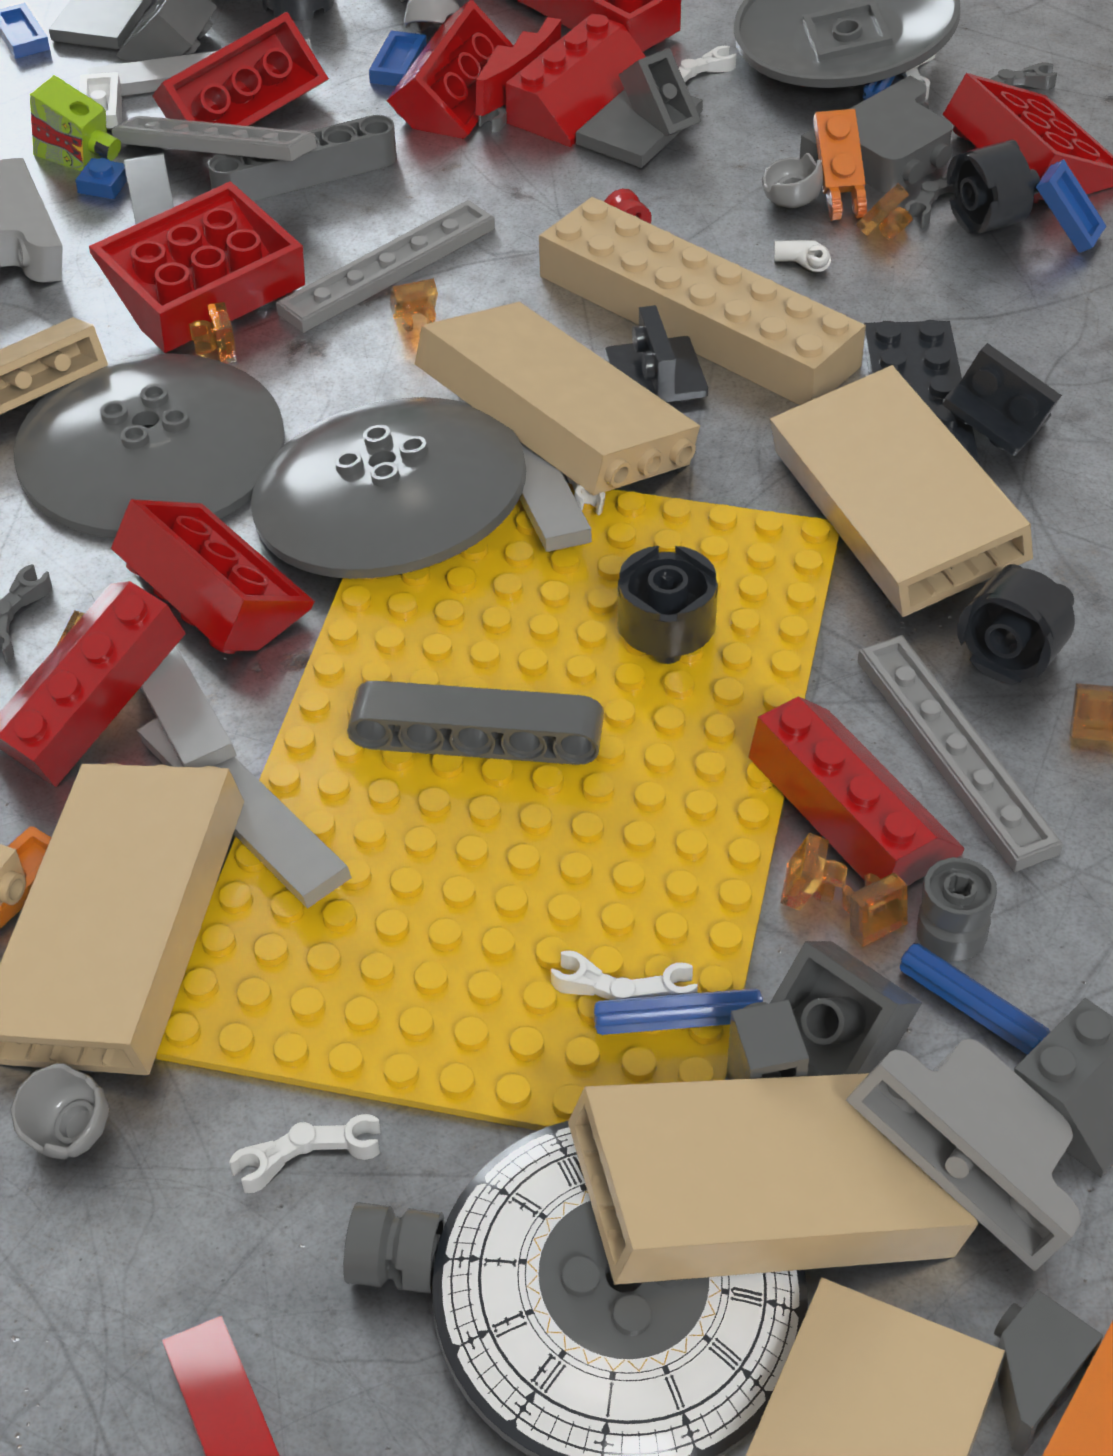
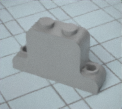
M24 158L0 160V267L19 266L28 278L37 282L62 281L63 244Z
M973 1039L962 1040L933 1071L928 1069L913 1055L902 1050H892L846 1099L849 1104L1034 1272L1074 1236L1081 1223L1079 1209L1072 1198L1055 1183L1052 1177L1054 1168L1072 1141V1129L1059 1111L982 1043Z

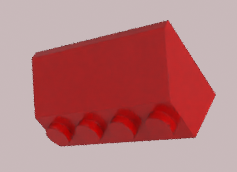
M469 0L442 23L386 101L412 129L464 139L470 134L479 120V116L476 115L477 77L497 45L513 47L514 45L473 0Z
M285 12L163 81L152 97L168 119L251 126L323 84L329 78L289 13Z
M592 13L505 83L507 124L571 147L576 143V132L624 90L619 74L646 56L624 24L610 20L604 15Z
M130 499L111 549L126 562V568L129 571L141 576L153 587L154 594L171 603L181 613L180 616L185 622L196 626L207 636L209 644L215 649L228 654H233L236 651H258L312 609L315 602L202 503Z
M131 581L111 583L0 711V750L54 787H57L186 634L169 606Z
M798 696L758 716L748 756L749 759L882 900L926 876L929 868L940 860L952 857L957 858L963 854L965 848L828 709Z

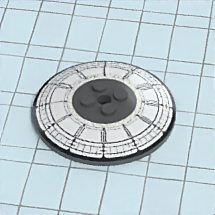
M568 1121L531 1133L508 1146L491 1159L472 1178L460 1194L447 1218L436 1252L432 1283L433 1316L437 1338L445 1362L455 1383L468 1403L485 1423L504 1440L528 1456H723L749 1437L758 1428L807 1313L808 1290L805 1270L642 1282L632 1292L623 1293L616 1291L606 1280V1273L610 1270Z

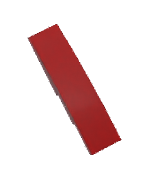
M547 17L538 33L522 31L513 47L497 45L476 79V115L485 116L506 104L505 83L561 39L562 19Z
M222 1316L162 1340L167 1358L205 1456H280Z

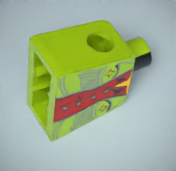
M55 75L29 94L33 155L78 171H82L91 158L99 159L103 157L113 161L118 156L121 149V141L107 133L106 111L102 105Z

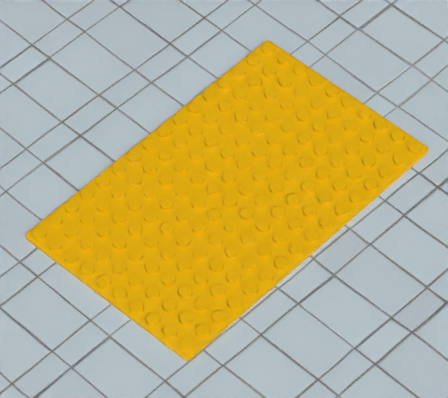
M567 483L572 494L574 495L575 490L573 488V485L571 483ZM613 489L605 492V501L600 515H597L594 506L584 503L582 512L591 527L592 542L546 552L519 499L511 513L494 531L474 546L445 561L423 569L387 577L342 578L259 781L348 866L352 878L309 908H306L235 837L212 893L155 1058L162 1061L536 1131L568 1121L585 1086L726 1080L730 1025L600 1035L595 1028L594 1005L598 1001L608 999L598 995H576L557 991L551 984V969H556L567 975L576 973L574 970L561 967V952L570 950L583 955L602 970V973L615 978L624 977L633 980L661 976L671 964L687 963L693 966L692 981L676 982L674 985L684 987L690 984H697V993L745 989L785 799L782 792L748 756L758 716L798 696L806 699L840 536L827 519ZM659 546V552H675V546L693 549L704 555L714 565L716 571L718 593L715 633L703 647L692 653L682 655L679 661L671 664L657 662L653 655L633 648L624 640L617 629L618 580L621 566L632 554L647 547ZM367 681L582 695L598 701L604 710L598 756L592 762L579 765L371 750L362 748L351 741L347 734L356 690L362 683Z

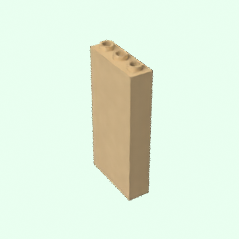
M521 302L421 326L415 359L416 366L473 408L490 415L512 429L522 444L578 485H581L593 496L690 465L696 450L695 443L700 429L699 424Z
M893 365L770 418L776 453L902 617L981 583L1009 564L1021 565L1033 559L1031 524Z
M118 763L81 764L0 962V1065L45 1068L56 1063H63L80 1071L136 1075L150 1074L244 805L243 797L229 768H218L215 766L172 767L163 764L155 766L121 765Z
M869 1073L585 1086L568 1121L614 1285L955 1258L978 1223L973 1215L846 1101L853 1090Z
M821 1278L746 1456H970L998 1377L1005 1350Z

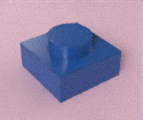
M91 158L75 179L77 192L79 194L115 199L127 182L124 163L110 161L105 158Z

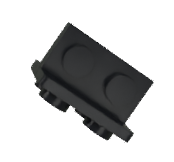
M656 305L639 307V325L632 327L633 343L605 348V357L608 363L665 402L687 401L708 396V385L690 337L668 338Z
M987 343L979 351L960 383L945 397L942 405L950 410L957 420L971 425L989 438V441L995 447L1016 456L1051 417L1050 412L1062 395Z

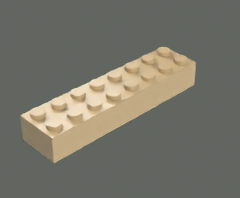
M594 197L589 198L539 235L540 277L639 325V307L656 305L668 338L689 336L697 355L798 405L834 391L862 366L865 324L713 254L702 247L681 239L668 231L647 223L634 215L613 207L602 200Z

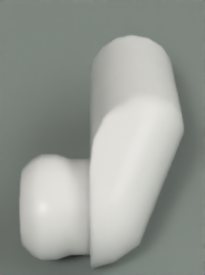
M814 240L774 241V262H796L813 273L824 271L831 263V256L827 247Z

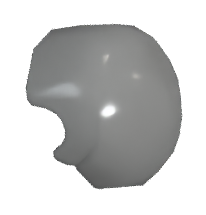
M409 0L405 10L404 27L409 28L412 22H416L419 31H424L430 25L440 28L445 20L460 9L459 5L455 0Z
M806 153L801 159L789 157L773 162L765 169L764 176L762 177V187L767 198L772 203L787 209L808 205L817 198L823 187L821 160H817L816 163L811 154Z
M56 1063L34 1071L17 1089L10 1111L14 1131L22 1141L41 1154L51 1158L66 1160L69 1157L75 1158L85 1153L95 1144L104 1132L110 1109L103 1088L98 1086L90 1076L71 1068L67 1064Z

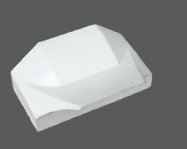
M118 72L80 75L79 91L104 107L107 130H112L115 126L121 124L122 97Z

